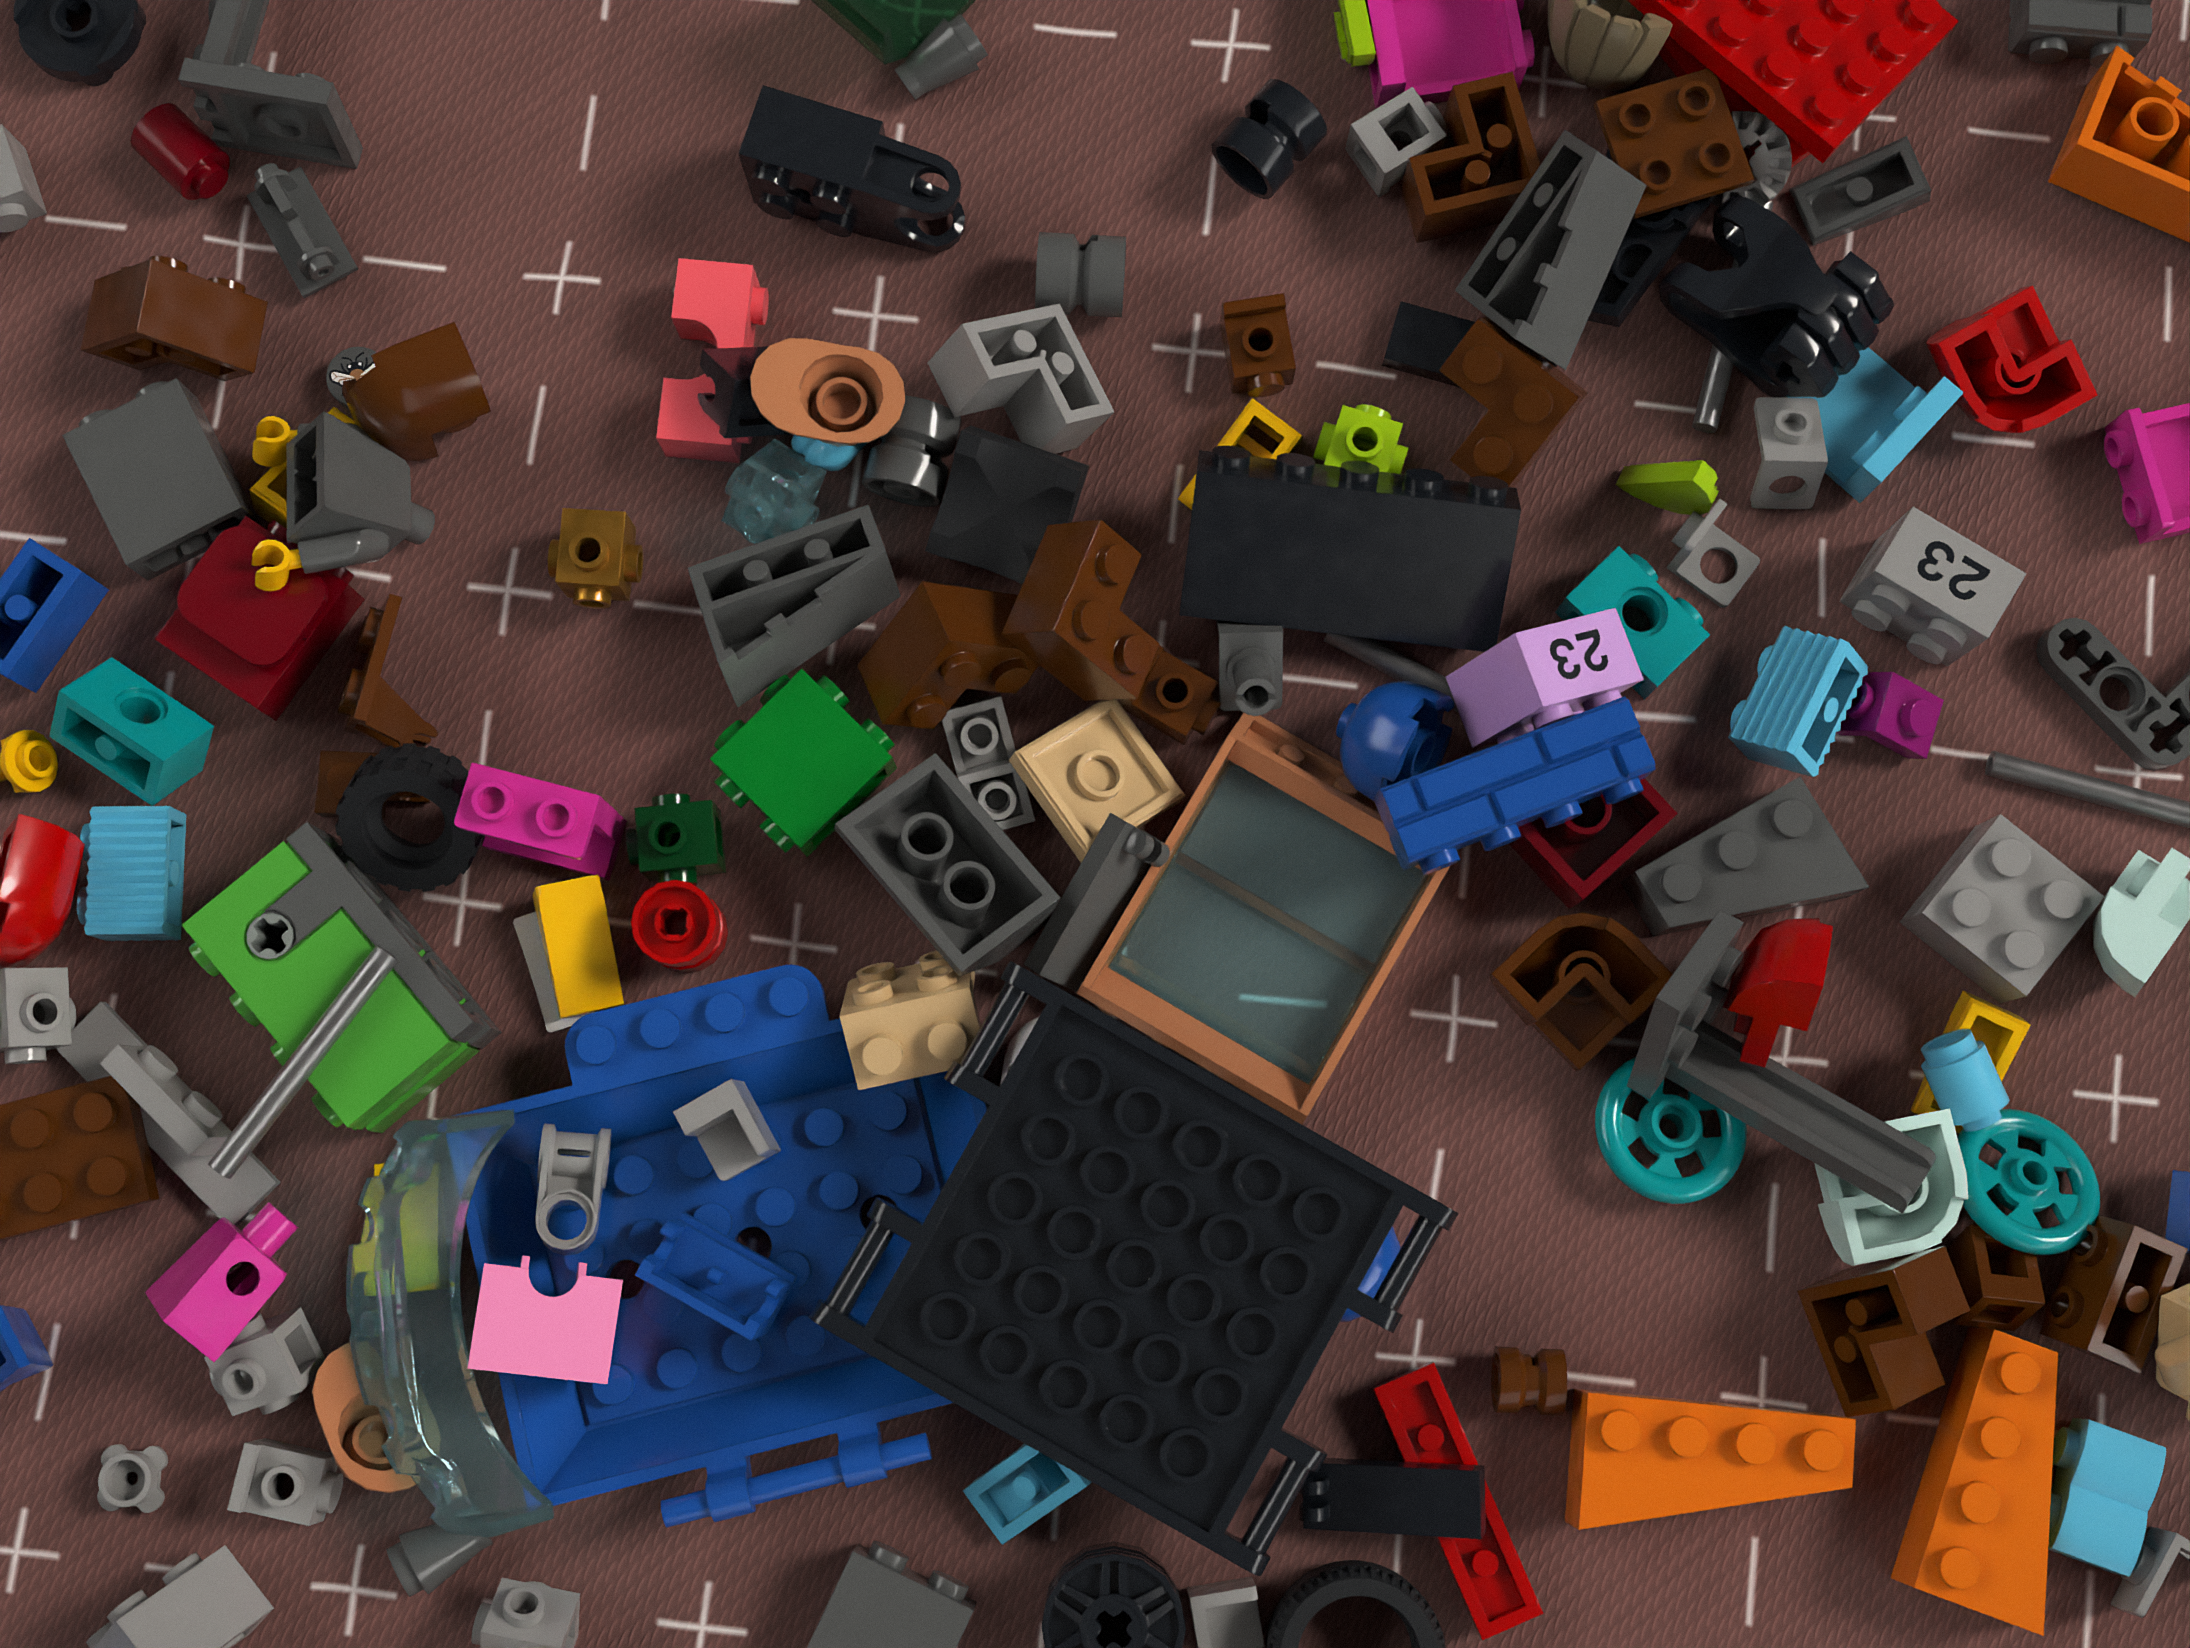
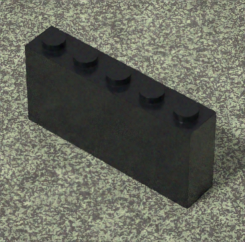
M1217 446L1213 448L1212 452L1199 450L1179 615L1485 652L1497 644L1521 514L1517 488L1508 487L1505 481L1489 476H1475L1470 478L1469 482L1446 480L1442 474L1422 468L1408 469L1404 475L1379 472V468L1376 465L1363 461H1346L1341 464V467L1315 464V460L1311 457L1296 453H1284L1278 455L1277 459L1252 457L1248 450L1236 446Z

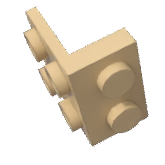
M935 950L919 958L920 963L895 969L894 963L882 962L866 966L856 972L857 978L848 982L839 1017L858 1090L945 1072L949 1070L953 1061L960 1064L981 1027L973 993L975 971L959 977L941 954Z

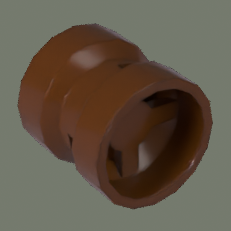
M1495 1346L1491 1368V1397L1494 1412L1517 1413L1522 1407L1534 1405V1408L1542 1415L1562 1416L1567 1399V1363L1564 1350L1541 1348L1534 1357H1531L1530 1354H1523L1517 1347Z

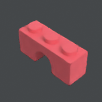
M678 258L671 319L680 339L705 341L716 348L754 347L756 325L766 324L769 304L768 288L760 287L754 266ZM705 373L693 379L663 378L656 439L665 456L740 463L742 444H751L753 437L724 438L719 433L720 426L703 411L698 400L699 393L715 394L713 379L707 377Z

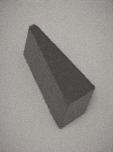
M1907 136L1789 189L1813 246L1907 212L1929 202L1931 198L1930 186Z

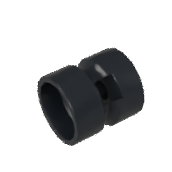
M1279 79L1268 80L1245 106L1246 118L1236 117L1211 144L1212 153L1224 172L1244 190L1262 199L1271 198L1294 172L1292 159L1299 162L1303 161L1327 135L1326 123L1314 104L1300 91Z

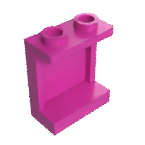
M1365 0L1376 51L1374 63L1368 65L1375 109L1412 86L1424 103L1427 101L1432 103L1446 102L1454 85L1512 71L1519 91L1527 68L1534 65L1535 53L1532 33L1529 29L1522 30L1518 12L1523 9L1524 0Z
M2190 403L2143 414L2140 408L2125 410L2105 427L2104 450L2109 464L2118 471L2124 491L2122 511L2126 522L2135 528L2139 544L2190 533Z
M473 762L471 763L454 819V823L458 828L485 835L482 846L488 850L587 876L599 875L600 879L606 881L610 880L627 822L600 795Z

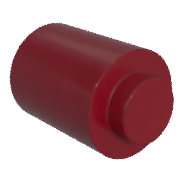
M173 103L161 104L147 112L136 124L130 140L132 148L182 197L187 200L211 198L226 185L229 177V156L177 105Z

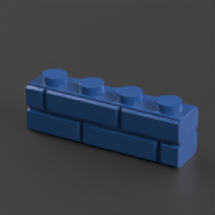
M1624 696L1379 789L1374 799L1400 866L1403 870L1420 865L1423 875L1460 861L1457 850L1481 841L1484 851H1490L1521 838L1522 836L1518 828L1521 825L1542 818L1545 827L1550 828L1574 819L1583 814L1579 803L1603 795L1607 805L1630 798L1644 791L1640 780L1648 777L1656 768L1645 737L1640 732V725L1629 699Z

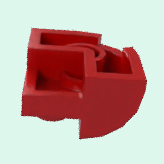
M2033 285L2019 288L1970 317L1955 320L1936 332L1926 342L1942 378L1945 376L1964 392L1955 403L1970 420L1993 431L2023 433L2042 427L2098 396L2072 339L2058 340Z
M18 814L4 832L0 848V969L26 967L60 935L71 910L85 844L75 834L64 828L22 814Z
M1819 918L1786 919L1761 928L1745 948L1741 962L1732 977L1729 995L1723 1005V1008L1736 1013L1733 1032L1744 1034L1739 1061L1765 1068L1780 1025L1807 1032L1824 985L1833 926L1820 923Z

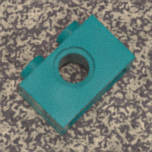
M1618 546L1563 600L1555 613L1564 621L1616 608L1644 679L1632 686V688L1645 700L1710 634L1702 627L1704 624L1702 616L1689 602L1680 597L1673 599L1657 583L1658 575L1645 559L1635 553L1628 555ZM1625 607H1636L1645 612L1650 622L1649 631L1639 632L1628 627L1624 622L1622 609Z
M111 657L59 690L49 737L153 806L203 771L214 725Z

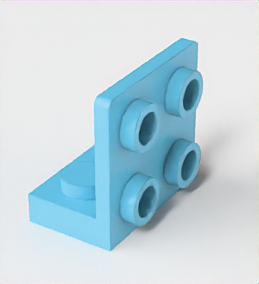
M1869 347L1859 351L1860 358L1856 366L1849 373L1838 375L1839 379L1834 389L1825 397H1788L1813 398L1817 400L1828 458L1825 473L1859 503L1892 472L1964 393L1945 376L1928 393L1919 385L1914 387Z

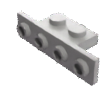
M100 1001L71 1031L72 1045L57 1048L58 1052L87 1082L112 1076L140 1105L148 1145L219 1219L225 1217L235 1226H238L281 1183L252 1152L231 1179L220 1175L208 1165L209 1161L232 1133L221 1121L223 1116L220 1110L204 1095L197 1091H192L176 1075L178 1069L172 1060L156 1047L147 1045L106 1002Z

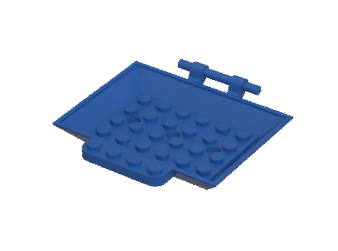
M782 965L587 1014L571 1026L565 1040V1053L572 1086L444 1118L479 1286H481L484 1263L520 1268L521 1258L524 1255L530 1256L529 1279L535 1290L549 1297L564 1295L575 1285L579 1262L588 1263L586 1276L610 1278L613 1268L623 1260H632L640 1266L643 1259L649 1254L653 1255L662 1242L664 1236L659 1233L661 1228L669 1220L678 1219L682 1212L691 1215L735 1241L749 1228L757 1227L764 1230L769 1235L772 1243V1250L768 1259L798 1275L767 1335L753 1341L644 1281L641 1291L636 1296L629 1299L620 1297L608 1384L498 1372L528 1512L706 1467L707 1479L705 1489L661 1500V1513L666 1528L707 1517H712L714 1522H719L754 1513L756 1511L755 1505L842 1482H845L847 1488L888 1478V1470L932 1459L926 1432L882 1443L879 1422L944 1406L953 1402L813 1322L809 1316L819 1299L826 1300L867 1229L862 1220V1210L866 1202L875 1196H887L896 1203L898 1208L924 1223L987 1109L985 1102L945 1080L944 1077L947 1071L858 1090L840 1018L831 1020L823 986L811 971L799 965ZM735 1079L745 1082L781 1151L731 1180L723 1181L718 1178L698 1138L684 1134L673 1111L724 1082ZM544 1123L555 1124L557 1131L598 1134L601 1128L612 1129L606 1187L602 1190L598 1231L591 1245L575 1255L564 1256L552 1252L544 1245L536 1229L535 1216L539 1183L537 1182L538 1161ZM561 1154V1155H563V1156L589 1157V1156H579V1155H566V1154ZM571 1205L562 1206L556 1209L550 1216L548 1230L558 1239H573L579 1236L585 1229L586 1215L578 1207ZM894 1234L850 1312V1315L855 1319L867 1324L910 1248L911 1242ZM837 1433L839 1441L838 1455L752 1477L750 1455Z

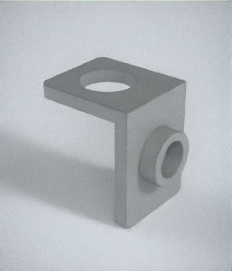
M1759 397L1754 404V414L1762 460L1750 496L1751 506L1760 509H1810L1814 505L1828 464L1818 402L1813 398ZM1797 476L1805 480L1804 485L1800 489L1791 493L1781 494L1769 489V486L1781 477Z
M1719 499L1705 517L1693 511L1671 542L1680 547V550L1666 568L1719 607L1724 608L1730 604L1757 568L1760 559L1713 524L1727 506L1726 502ZM1722 550L1732 557L1735 563V574L1730 581L1720 584L1713 583L1703 575L1700 562L1706 552Z
M2151 1526L2143 1541L2140 1554L2130 1577L2120 1575L2123 1580L2111 1601V1605L2120 1611L2140 1618L2144 1617L2177 1555L2179 1554L2190 1561V1541L2178 1533Z

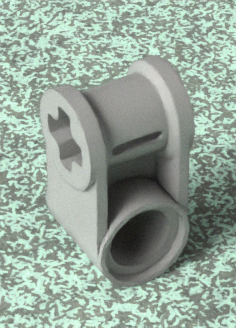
M544 1123L538 1161L537 1182L539 1183L535 1220L536 1229L544 1245L554 1253L564 1256L575 1255L587 1249L595 1240L599 1226L602 1190L606 1187L612 1129L601 1128L598 1134L557 1131L555 1124ZM561 1154H566V1155H579V1156H589V1157L563 1156V1155H561ZM571 1205L578 1207L585 1213L587 1218L585 1229L582 1233L569 1240H562L553 1236L548 1230V1222L552 1213L562 1206Z

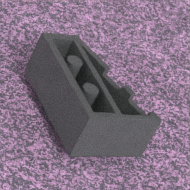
M1564 130L1455 291L1513 338L1566 370L1647 185L1567 130Z
M869 505L687 568L718 665L737 708L769 687L778 678L788 674L901 597L887 552Z
M1801 776L1640 868L1620 882L1653 937L1708 926L1719 910L1739 919L1823 901L1848 898L1869 888V885Z

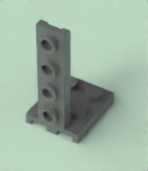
M210 0L208 8L210 24L204 44L197 45L193 59L184 58L178 80L181 86L194 90L196 94L193 105L200 120L211 121L214 126L211 139L218 146L357 169L363 147L333 82H328L310 73H298L295 76L268 72L259 66L251 64L269 0Z
M1719 910L1657 995L1627 1087L1650 1099L1666 1077L1869 1195L1904 1213L1936 1160L1935 1153L1929 1147L1771 1058H1768L1765 1068L1739 1061L1742 1042L1710 1025L1718 1016L1727 1000L1729 990L1724 987L1734 975L1743 957V952L1737 950L1735 945L1744 922Z

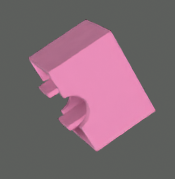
M522 1255L520 1268L484 1263L467 1369L608 1384L623 1280L586 1276L588 1263L579 1262L573 1288L564 1295L549 1297L535 1290L530 1282L528 1269L530 1256Z

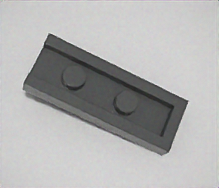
M1110 813L1024 965L1037 974L1078 992L1082 982L1150 867H1161L1167 862L1170 855L1168 845Z

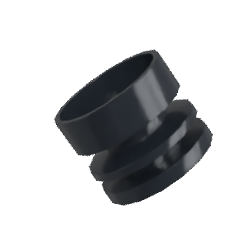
M1115 1541L1087 1546L1064 1561L1049 1584L1042 1620L1045 1648H1182L1186 1627L1177 1585L1163 1563L1141 1547ZM1106 1610L1108 1614L1115 1617L1122 1611L1126 1612L1128 1615L1125 1619L1128 1635L1122 1639L1115 1633L1109 1634L1105 1639L1101 1637L1099 1633L1102 1627L1099 1614Z

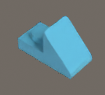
M1024 1443L1015 1452L975 1479L963 1492L1003 1545L1086 1488L1091 1481Z

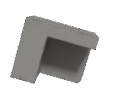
M730 1079L673 1111L684 1134L698 1138L720 1180H731L781 1151L744 1081Z
M1252 1576L1187 1587L1197 1648L1265 1647L1257 1605V1588Z

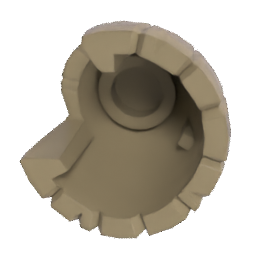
M1548 0V31L1554 57L1567 76L1578 84L1586 85L1589 88L1618 91L1628 88L1644 77L1650 70L1653 61L1663 47L1673 26L1669 20L1653 13H1645L1643 17V14L1627 0Z

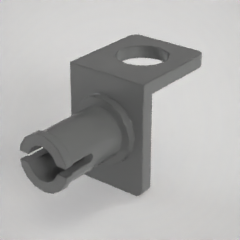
M1216 620L1219 637V701L1222 702L1221 710L1242 711L1247 715L1259 716L1270 710L1279 709L1282 706L1283 687L1282 626H1264Z

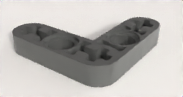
M2079 618L2064 619L2042 634L2038 640L2036 653L2038 662L2044 671L2136 764L2148 770H2163L2181 762L2190 755V670L2162 695L2087 620ZM2074 637L2081 646L2075 652L2077 657H2072L2066 661L2061 657L2059 651L2064 646L2063 641ZM2100 661L2105 668L2094 673L2084 682L2079 675L2090 670L2089 666ZM2114 678L2125 684L2130 695L2129 704L2125 710H2113L2103 703L2099 690L2104 679ZM2175 719L2185 725L2176 730L2166 740L2165 745L2167 748L2159 752L2152 750L2149 744L2155 737L2153 732L2170 725Z

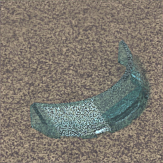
M514 1109L421 1119L405 1123L393 1135L398 1143L389 1154L379 1176L366 1179L357 1204L366 1212L360 1243L349 1245L346 1306L351 1321L349 1339L354 1368L364 1405H375L378 1407L388 1433V1439L381 1447L395 1473L411 1476L421 1492L435 1507V1511L430 1518L447 1533L494 1537L554 1518L553 1503L533 1485L508 1452L484 1405L473 1369H467L469 1352L464 1332L460 1292L461 1251L465 1222L475 1185L488 1157L500 1139L515 1123Z

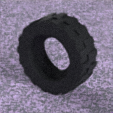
M404 743L402 747L393 748L392 745L382 748L376 756L370 755L362 762L337 805L336 815H339L335 827L337 836H340L343 844L341 847L346 856H351L356 862L355 866L363 874L367 872L376 878V882L384 886L389 884L399 887L398 890L411 892L412 889H422L423 892L433 891L436 886L443 884L446 887L455 882L460 873L464 875L468 870L485 835L462 830L454 823L469 771L461 765V760L453 755L450 757L441 753V749L429 745L427 748L418 747L416 743ZM399 792H412L429 799L443 813L445 821L443 833L436 840L426 844L410 842L397 836L384 824L382 818L384 802L390 796Z

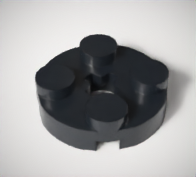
M15 0L14 21L19 26L20 39L18 40L23 50L44 72L57 79L69 82L83 81L90 86H100L107 83L112 78L114 72L131 58L138 47L142 30L146 25L145 12L137 0ZM86 9L91 10L89 24L82 30L71 32L72 27L66 21L67 17L71 13L81 16Z

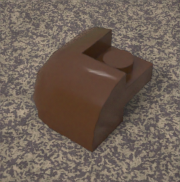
M455 322L394 344L371 355L376 367L357 381L355 379L343 381L342 393L355 424L361 427L375 442L404 460L419 461L439 457L432 438L433 434L441 431L454 433L464 430L474 424L479 416L491 412L481 382Z
M1582 912L1558 916L1537 929L1490 974V980L1498 993L1527 1026L1531 1024L1575 1071H1579L1626 1025L1636 1020L1655 1001L1657 995L1673 974L1630 930L1613 918Z

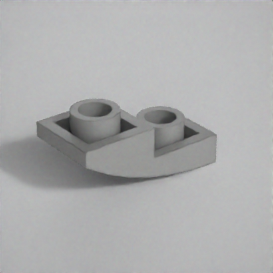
M1001 694L952 706L942 722L959 781L1002 830L1034 822L1035 818L1026 784L1009 762L1016 749Z

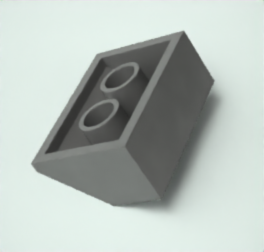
M936 753L835 823L834 830L959 977L999 962L1046 926L1060 900V896Z

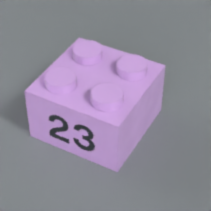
M1616 608L1516 632L1446 676L1472 748L1496 741L1500 744L1622 697L1621 692L1644 680Z

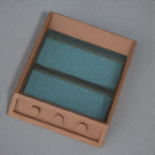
M1243 713L1228 734L1165 841L1170 850L1167 862L1161 867H1150L1082 982L1077 994L1094 1003L1102 1012L1116 1016L1147 1034L1161 1046L1178 1052L1207 1069L1216 1077L1231 1083L1271 1108L1303 1124L1450 866L1423 875L1420 865L1403 870L1375 802L1354 788L1344 775L1340 761L1260 715L1252 716Z

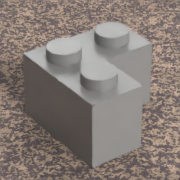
M1060 303L963 323L927 362L954 417L1003 406L1021 443L1054 454L1078 448L1114 413Z
M224 1545L204 1560L200 1558L197 1552L182 1560L162 1578L167 1586L148 1598L144 1591L140 1590L127 1598L108 1614L107 1618L110 1622L94 1633L86 1641V1644L89 1648H232L251 1634L274 1607L226 1545Z

